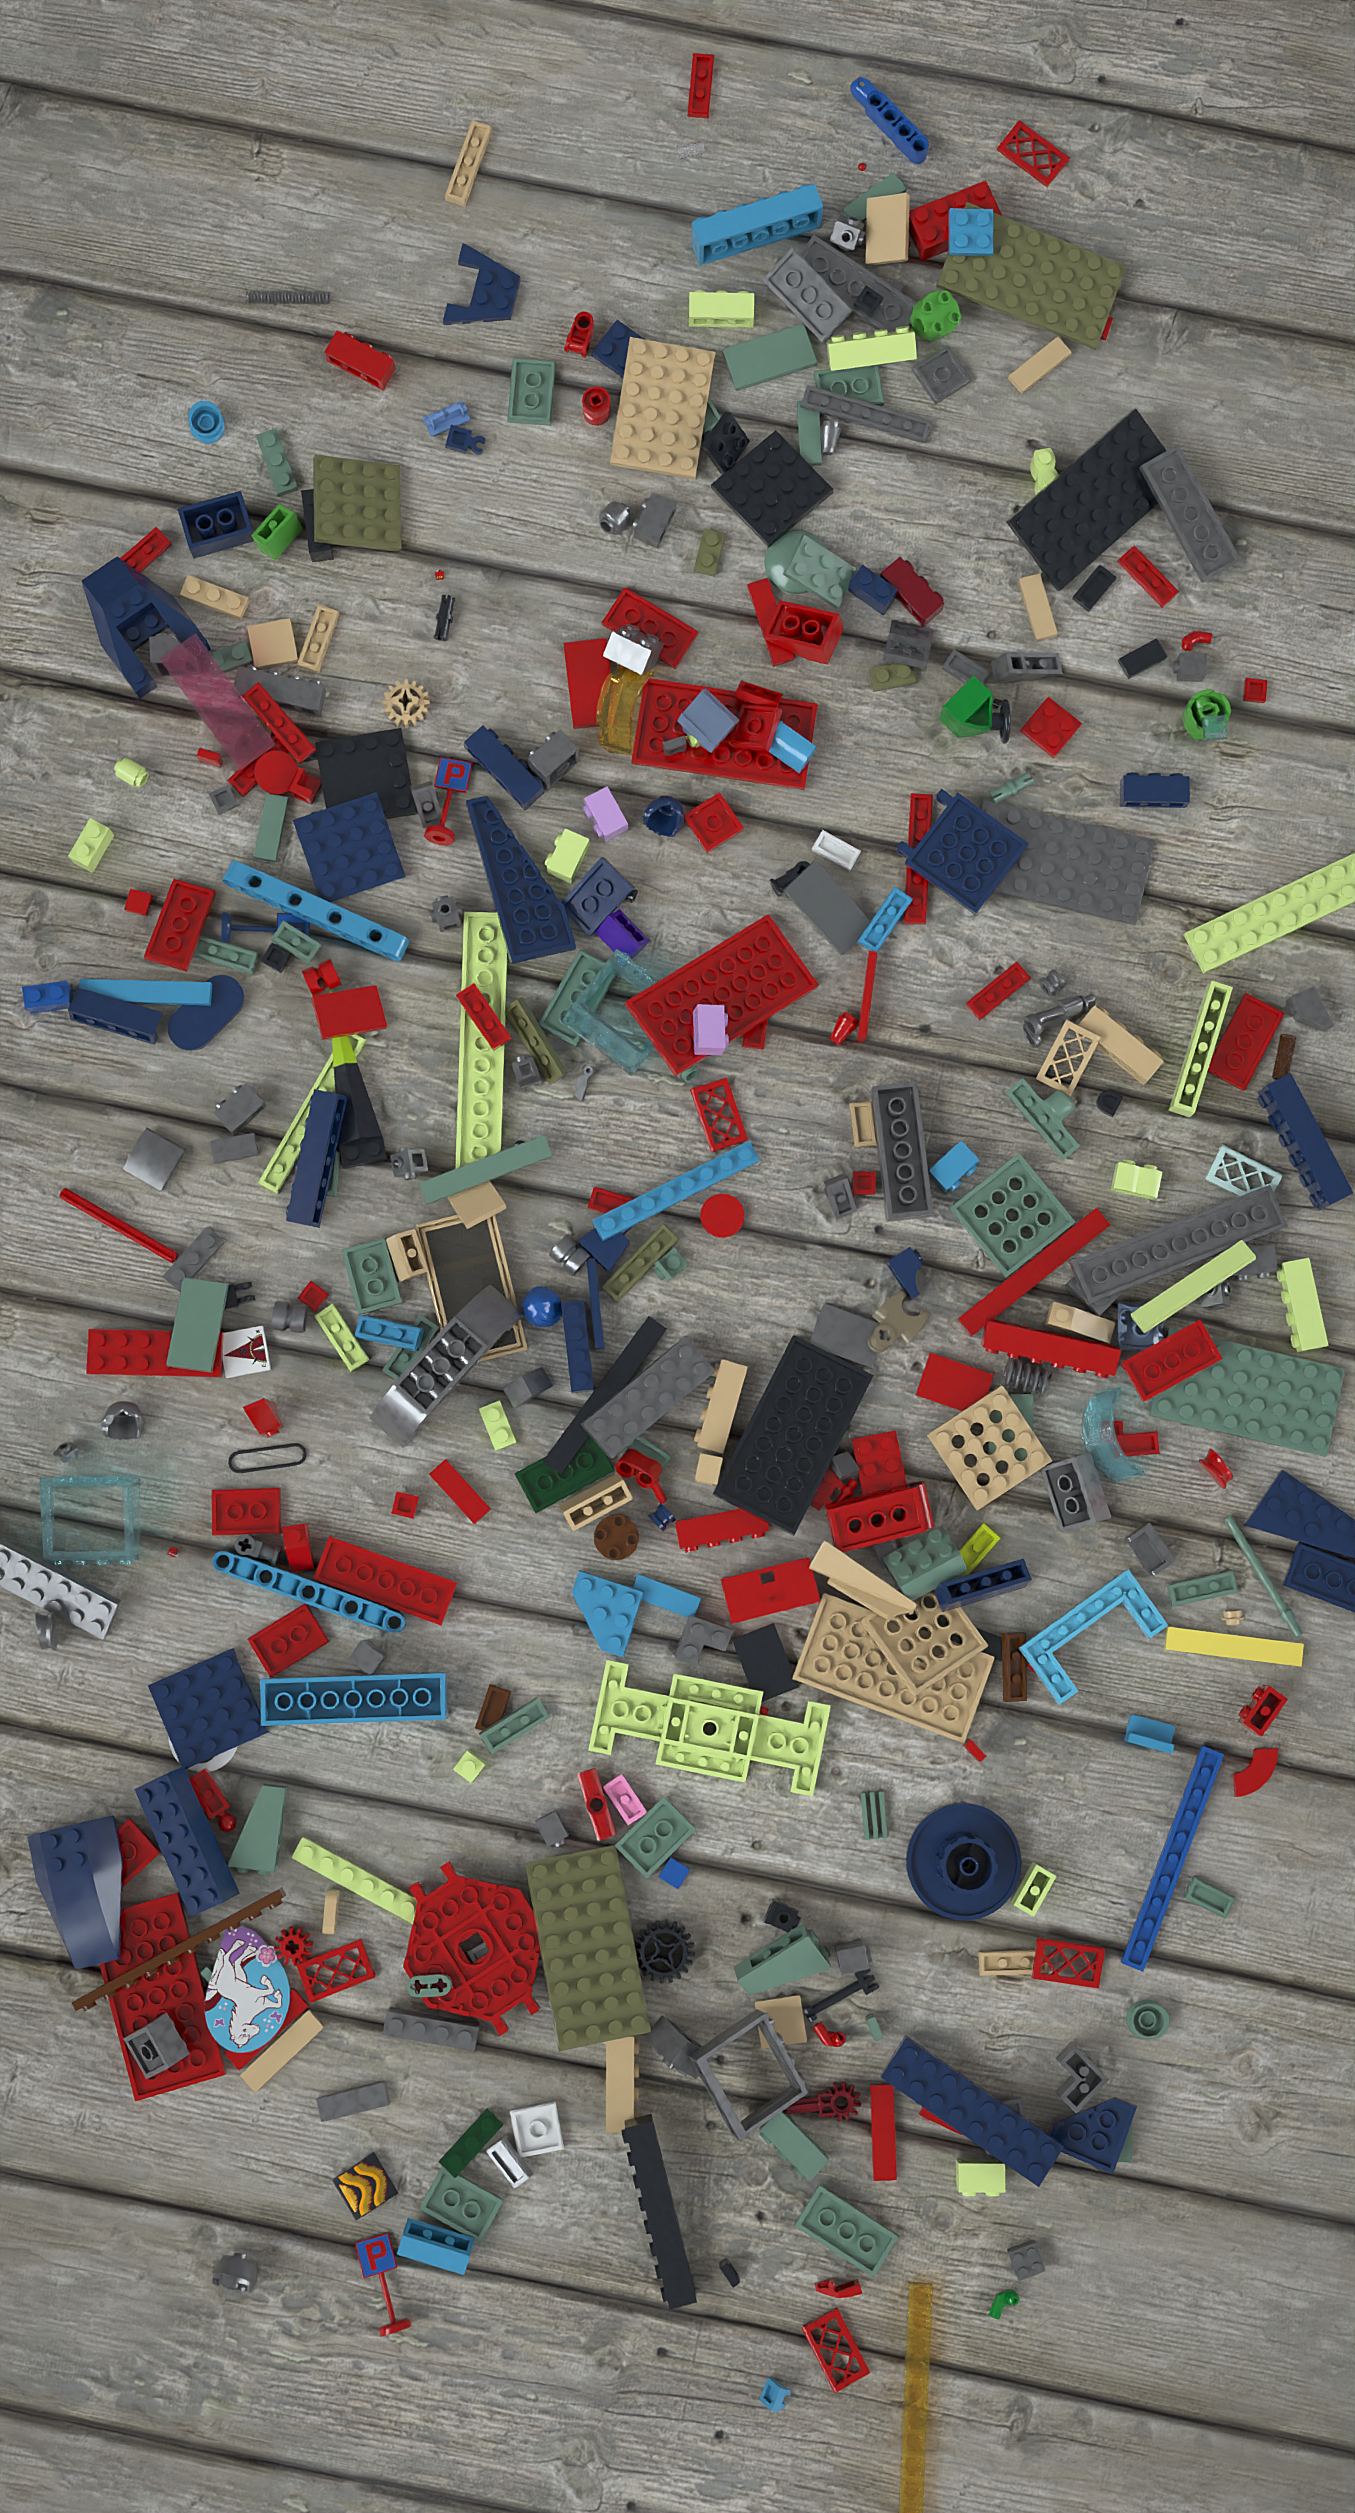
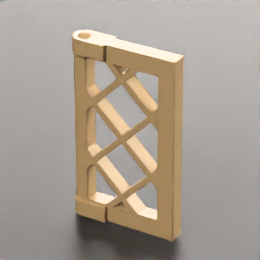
M1066 1019L1036 1079L1057 1090H1062L1067 1096H1071L1101 1036ZM1069 1028L1076 1032V1038L1064 1041V1036ZM1085 1037L1093 1040L1087 1051H1084L1081 1039ZM1078 1040L1082 1052L1069 1056L1066 1043ZM1063 1045L1067 1057L1054 1061V1056L1059 1046ZM1083 1055L1082 1063L1078 1070L1074 1071L1071 1058ZM1068 1060L1072 1072L1059 1076L1055 1063ZM1053 1064L1057 1077L1049 1078L1045 1076L1048 1067ZM1073 1074L1074 1078L1070 1086L1063 1085L1060 1078Z

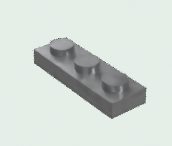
M207 1226L164 1274L163 1278L181 1292L183 1277L193 1279L225 1241Z

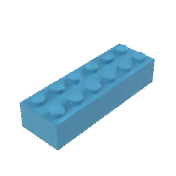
M802 185L790 192L783 191L774 197L760 198L748 205L741 204L729 211L722 210L713 216L697 218L692 222L691 244L699 266L820 229L823 205L816 185Z

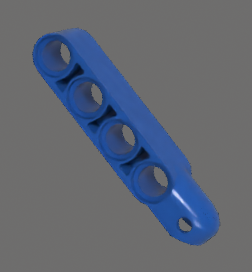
M863 77L855 79L850 85L851 94L865 108L866 115L911 162L915 164L923 163L927 158L928 139L868 79ZM863 82L865 85L862 87L859 83ZM886 118H892L893 121H888ZM901 133H906L908 135L902 136ZM915 148H921L922 151H916Z

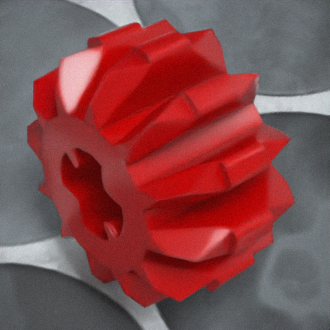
M293 1925L289 1927V1933L287 1930L282 1929L280 1932L283 1937L277 1936L275 1938V1941L281 1944L274 1946V1951L281 1950L277 1959L285 1956V1965H288L290 1959H292L293 1966L298 1965V1959L305 1963L307 1961L305 1955L310 1956L312 1954V1951L306 1948L314 1944L313 1941H306L311 1934L308 1932L303 1936V1927H299L297 1933H295ZM292 1940H294V1944L299 1945L295 1951H293L292 1947L288 1946Z

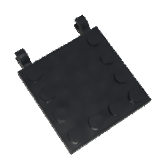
M402 728L315 742L316 751L303 761L318 760L326 809L377 792L386 819L417 814L411 791L412 784Z

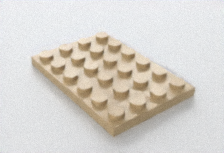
M630 337L610 465L695 480L715 352Z

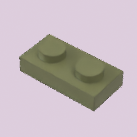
M704 528L694 566L695 573L715 577L725 533Z
M897 663L869 669L873 692L916 684L913 666Z

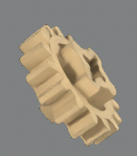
M407 679L404 680L402 685L399 681H396L395 688L391 685L388 686L390 693L384 692V698L387 700L382 701V705L386 707L384 713L389 715V721L393 722L396 720L397 727L404 723L405 728H408L409 723L416 727L417 720L423 722L424 718L422 715L429 714L428 709L425 707H430V701L426 700L429 698L428 692L423 693L424 687L421 685L417 688L416 681H413L410 685ZM411 692H414L418 696H413ZM406 697H407L409 703L407 704V706H406V711H405V708H404L403 705H405V701H406ZM393 709H395V711H399L402 714V716L395 713Z

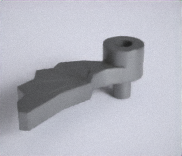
M586 1066L584 1068V1075L580 1076L577 1079V1083L574 1084L576 1088L575 1094L578 1095L580 1102H583L584 1094L588 1087V1079L595 1073V1069L592 1066Z

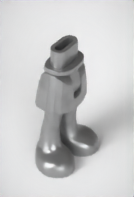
M1091 993L1085 997L1079 995L1057 1001L1055 1008L1035 1014L1031 1013L1023 1017L1024 1024H1022L1029 1044L1033 1048L1039 1047L1042 1043L1040 1034L1043 1030L1054 1025L1064 1024L1066 1019L1074 1022L1082 1017V1013L1087 1014L1089 1009L1095 1005V996Z

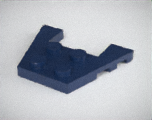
M462 243L458 265L478 269L479 271L470 307L447 303L443 325H451V323L458 322L470 324L471 321L482 320L483 322L511 320L521 281L520 276L467 244Z

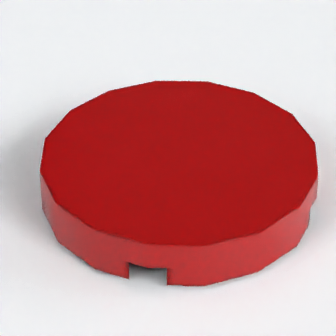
M278 750L264 753L257 760L254 767V777L257 784L263 791L274 795L288 792L298 772L295 760L289 754Z
M720 1193L711 1196L704 1202L701 1208L700 1220L702 1227L712 1236L728 1238L740 1230L744 1223L745 1213L742 1204L737 1198L729 1194Z

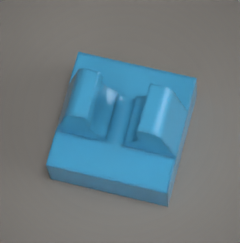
M768 2378L759 2400L771 2411L779 2412V2409L786 2407L783 2399L785 2395L790 2396L791 2391L777 2380Z

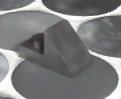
M432 781L412 786L411 791L422 827L427 828L431 825L440 824L442 814Z
M845 1173L824 1181V1192L836 1219L857 1211Z

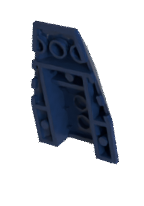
M114 1815L27 1837L36 1883L75 1969L120 1959V1915H122L120 1897L123 1888V1881H121L123 1857Z

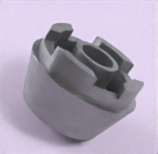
M234 2252L233 2256L223 2255L212 2271L214 2275L211 2284L216 2286L221 2284L230 2290L253 2293L254 2285L257 2284L256 2262L247 2260L248 2256Z

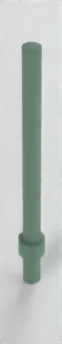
M1232 1515L1224 1519L1225 1523L1279 1610L1281 1620L1288 1625L1295 1638L1299 1637L1303 1632L1294 1619L1293 1611L1291 1608H1287Z

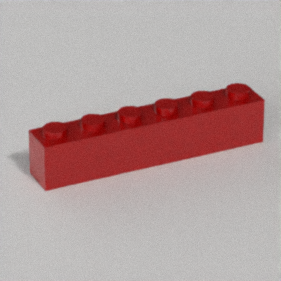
M990 1318L986 1319L981 1340L982 1347L989 1353L998 1354L999 1351L1006 1352L1007 1356L1011 1358L1029 1357L1031 1362L1042 1364L1043 1361L1051 1362V1366L1062 1369L1066 1365L1073 1367V1371L1086 1373L1087 1370L1093 1371L1096 1376L1108 1378L1109 1375L1115 1376L1121 1354V1349L1118 1346Z

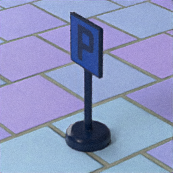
M222 912L221 943H228L230 941L231 930L276 932L283 921L310 937V923L291 913H277V927L231 925L230 913Z

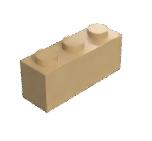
M617 1473L559 1504V1507L572 1531H575L631 1501L633 1498L624 1480Z

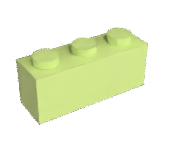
M703 290L689 292V327L753 328L754 293L739 291L737 293L717 291L714 293Z

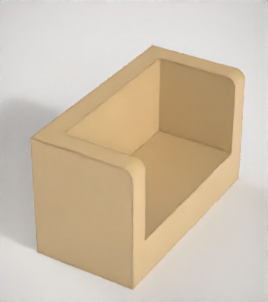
M700 1453L695 1482L717 1486L723 1458Z

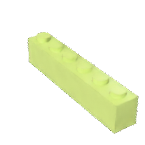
M1211 981L1206 986L1168 1111L1191 1117L1195 1113L1233 987Z

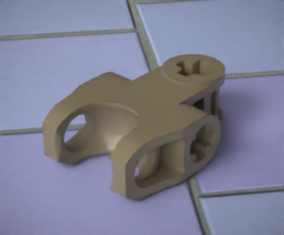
M905 1288L889 1297L872 1315L880 1323L868 1337L867 1343L872 1351L882 1353L896 1339L906 1346L922 1329L926 1319L931 1314L925 1309L918 1316L907 1315L902 1309V1301L908 1294Z

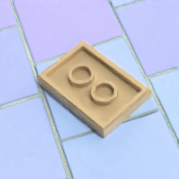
M908 193L867 198L866 265L872 266L908 261L910 200Z

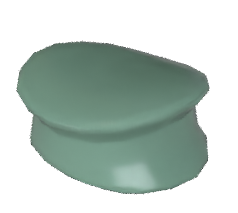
M1142 2000L1134 2003L1128 2009L1126 2024L1130 2031L1138 2037L1157 2039L1167 2032L1170 2019L1166 2010L1157 2002Z

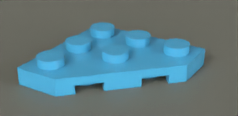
M579 1570L572 1594L600 1649L624 1657L644 1591Z

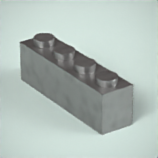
M238 666L232 690L236 699L245 700L242 695L259 682L280 708L318 717L321 716L326 696L325 687L321 682L316 680H309L307 682L294 675L284 677L271 670L262 672L252 666H245V668Z
M389 2007L386 2013L383 2035L475 2051L480 2023Z

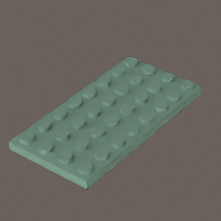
M1168 1328L1166 1338L1180 1330ZM1211 1337L1223 1359L1161 1392L1152 1399L1149 1416L1327 1457L1345 1369Z

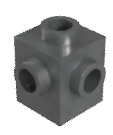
M840 215L836 220L830 242L838 244L839 248L843 250L854 251L858 244L862 245L866 232H863L865 224L861 223L854 216L846 217Z
M440 896L435 899V902H432L433 909L429 910L433 923L438 922L440 932L462 926L459 915L463 914L459 902H454L453 896Z
M404 1147L399 1149V1153L390 1155L394 1177L413 1180L417 1178L418 1174L428 1171L425 1149Z
M1224 1280L1198 1297L1199 1301H1201V1307L1208 1311L1231 1307L1229 1299L1232 1293L1231 1286L1227 1280Z

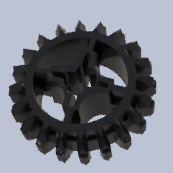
M668 1919L664 1920V1926H660V1921L655 1920L656 1928H653L648 1923V1933L643 1929L640 1930V1934L644 1938H635V1942L641 1944L640 1946H635L636 1952H640V1954L636 1955L637 1961H642L638 1964L639 1969L646 1968L643 1971L644 1977L651 1972V1981L655 1980L656 1975L660 1976V1983L664 1982V1976H668L669 1983H672L673 1974L676 1975L677 1979H681L679 1970L688 1973V1969L684 1964L692 1965L693 1961L687 1957L695 1956V1951L688 1950V1948L695 1946L694 1942H686L691 1938V1934L682 1935L685 1931L684 1926L676 1930V1921L673 1922L672 1927H669ZM658 1933H670L676 1936L677 1939L665 1942ZM652 1937L656 1949L646 1958L645 1946ZM659 1943L661 1946H665V1948L666 1946L670 1948L668 1950V1958L667 1956L663 1957V1954L662 1956L658 1954L660 1952ZM682 1945L683 1956L676 1965L672 1953L678 1946ZM664 1961L670 1969H658L653 1967L651 1963Z

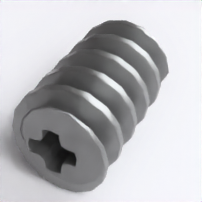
M1009 1357L1002 1379L1005 1378L1006 1386L1014 1381V1389L1023 1384V1392L1028 1387H1031L1032 1395L1037 1390H1040V1397L1042 1398L1049 1387L1052 1373L1048 1376L1047 1369H1043L1039 1374V1367L1035 1366L1031 1370L1030 1363H1026L1022 1368L1021 1360H1018L1013 1365V1358Z

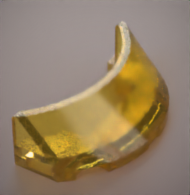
M619 664L617 671L610 672L607 676L598 700L596 724L600 726L599 745L609 753L632 755L631 723L634 707L640 691L646 682L653 677L654 672L648 671L641 675Z

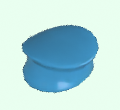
M199 401L190 408L188 421L193 436L203 443L217 442L222 437L225 429L224 418L219 408L209 401Z

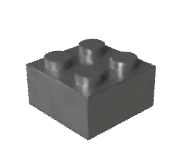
M1034 2239L1007 2249L1018 2281L1046 2271Z

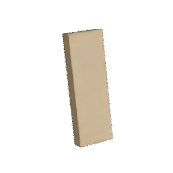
M1057 336L1011 373L1008 379L1023 394L1071 356L1072 351Z
M1040 573L1019 578L1018 583L1035 641L1038 642L1057 637L1058 633Z
M318 604L297 663L298 667L319 673L340 614L338 610Z
M1035 1949L978 1951L979 1975L1032 1974ZM1044 1949L1043 1952L1046 1957L1048 1956V1949ZM1047 1962L1041 1966L1040 1973L1049 1974Z

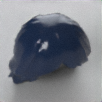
M672 796L657 797L647 806L642 816L643 825H646L648 830H652L660 836L675 837L684 825L683 807Z

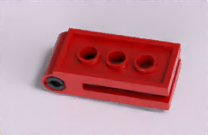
M924 1481L912 1482L824 1505L833 1546L841 1552L925 1532L935 1526ZM897 1508H901V1513L893 1517V1512ZM879 1514V1519L876 1522H871L872 1516ZM857 1519V1525L853 1528H849V1523L852 1520Z

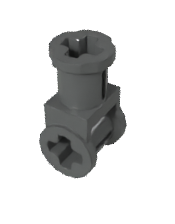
M241 1535L235 1541V1549L239 1554L264 1559L271 1562L273 1566L276 1565L282 1549L281 1546L274 1547L265 1544L250 1535ZM249 1539V1544L252 1545L251 1549L243 1551L244 1547L241 1546V1542H246Z

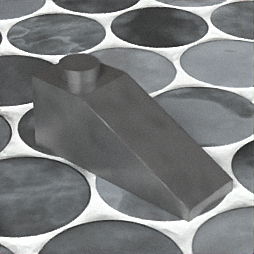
M1006 652L991 662L995 683H1016L1063 674L1059 653Z

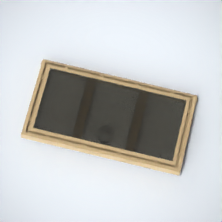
M458 1215L415 1225L429 1272L426 1274L440 1332L454 1316L490 1284L518 1308L496 1215L469 1229L465 1227ZM521 1318L510 1331L506 1330L479 1362L528 1350Z

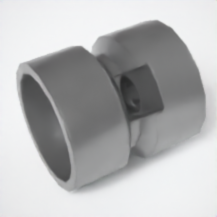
M567 1234L553 1248L549 1256L556 1263H564L563 1269L573 1277L586 1264V1260L590 1259L591 1254L583 1247L577 1248V1242Z
M276 1301L272 1314V1329L286 1331L287 1328H290L291 1332L304 1334L308 1321V1305L295 1303L293 1306H290L289 1302Z

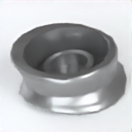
M36 1612L35 1621L40 1648L42 1650L51 1648L55 1651L57 1649L54 1612H51L49 1615H42Z

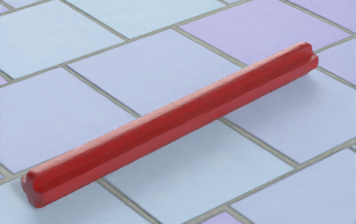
M64 1188L61 1191L59 1197L67 1203L170 1263L177 1259L178 1253L68 1188Z

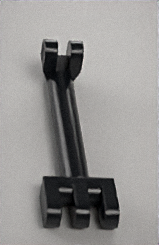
M870 1968L854 1973L857 1981L820 2002L802 2009L809 2023L817 2019L816 2014L861 1989H863L865 1995L879 1988L878 1983L868 1986V1983L875 1980L874 1975L872 1974L866 1978L863 1976L871 1971Z

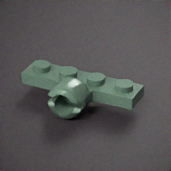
M1023 1078L1006 1091L1007 1095L1062 1160H1065L1080 1147L1062 1125V1121L1075 1110L1074 1103L1065 1092L1057 1090L1049 1098L1042 1100Z

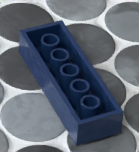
M1290 1073L1262 1088L1258 1092V1101L1262 1108H1266L1271 1126L1277 1129L1280 1144L1283 1148H1287L1290 1154L1288 1157L1291 1165L1298 1169L1301 1184L1303 1187H1307L1311 1194L1309 1199L1312 1205L1320 1211L1353 1194L1292 1074Z
M184 1766L134 1789L190 1917L240 1894Z

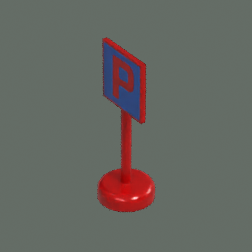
M440 757L434 787L446 789L447 793L440 824L428 826L425 830L424 837L429 842L444 846L454 843L455 834L452 830L445 827L452 792H467L472 762Z
M389 2232L356 2242L355 2246L363 2278L379 2275L391 2323L382 2325L379 2328L380 2337L412 2327L410 2320L407 2318L396 2321L384 2272L398 2268Z

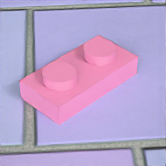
M620 1774L603 1786L627 1825H630L647 1813L623 1774Z

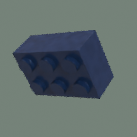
M241 491L177 509L193 559L254 541L251 536L254 531Z

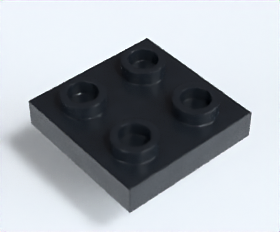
M725 411L714 428L704 433L701 447L720 474H724L735 464L750 440L733 415Z

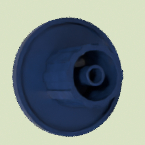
M953 1803L932 1811L917 1825L907 1846L906 1870L913 1890L927 1907L937 1914L950 1919L975 1920L994 1913L1011 1897L1020 1878L1021 1852L1013 1831L999 1815L977 1804ZM968 1860L967 1864L963 1866V1862Z

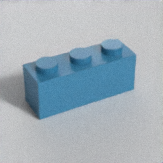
M408 2218L397 2255L464 2275L475 2238Z

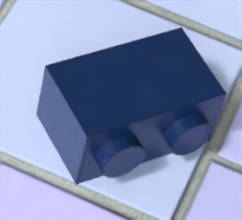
M862 565L850 580L848 591L881 615H884L896 599L898 589Z

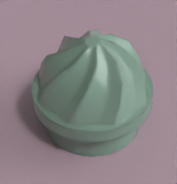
M695 1064L678 1075L679 1078L684 1079L685 1082L695 1079L699 1074L698 1065Z

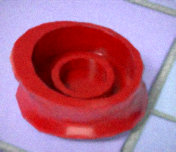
M1209 1448L1207 1456L1198 1461L1222 1489H1226L1227 1482L1233 1479V1475L1222 1458Z

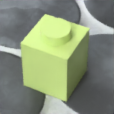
M468 1749L453 1770L472 1783L487 1763Z

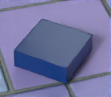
M670 1857L658 1877L679 1889L690 1868Z

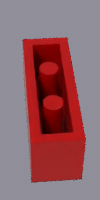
M337 330L324 351L327 362L381 390L385 389L396 370L394 360L388 353H380L374 350L370 344L355 340L347 332L343 334Z

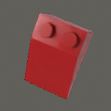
M779 600L763 637L806 660L828 665L844 627L838 613Z

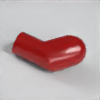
M1191 631L1182 638L1181 648L1185 651L1193 650V645L1197 642L1210 644L1212 633Z

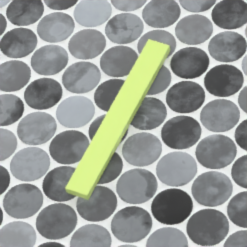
M357 1034L349 1035L355 1058H357L366 1039ZM333 1052L258 1181L260 1185L277 1194L281 1191L300 1157V1143L304 1138L305 1120L309 1115L310 1098L313 1095L314 1089L335 1093Z

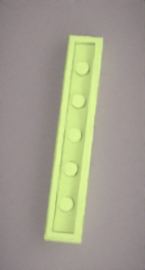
M1243 1240L1239 1241L1132 1312L1131 1318L1146 1333L1254 1261L1256 1255Z

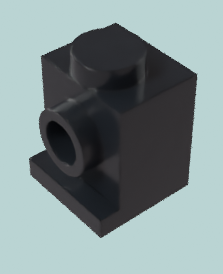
M772 1898L763 1920L764 1923L788 1933L791 1929L798 1926L801 1917L797 1916L799 1912L797 1909ZM786 1914L788 1919L785 1922H781L779 1916Z

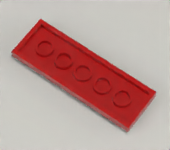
M88 1329L86 1374L222 1378L224 1333L220 1332L213 1371L210 1373L168 1367L166 1365L173 1331Z
M331 1536L328 1538L313 1578L314 1580L441 1626L458 1583Z

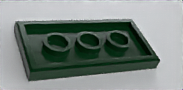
M589 1435L561 1475L543 1462L545 1457L514 1474L534 1512L538 1513L614 1472L615 1469L608 1456Z

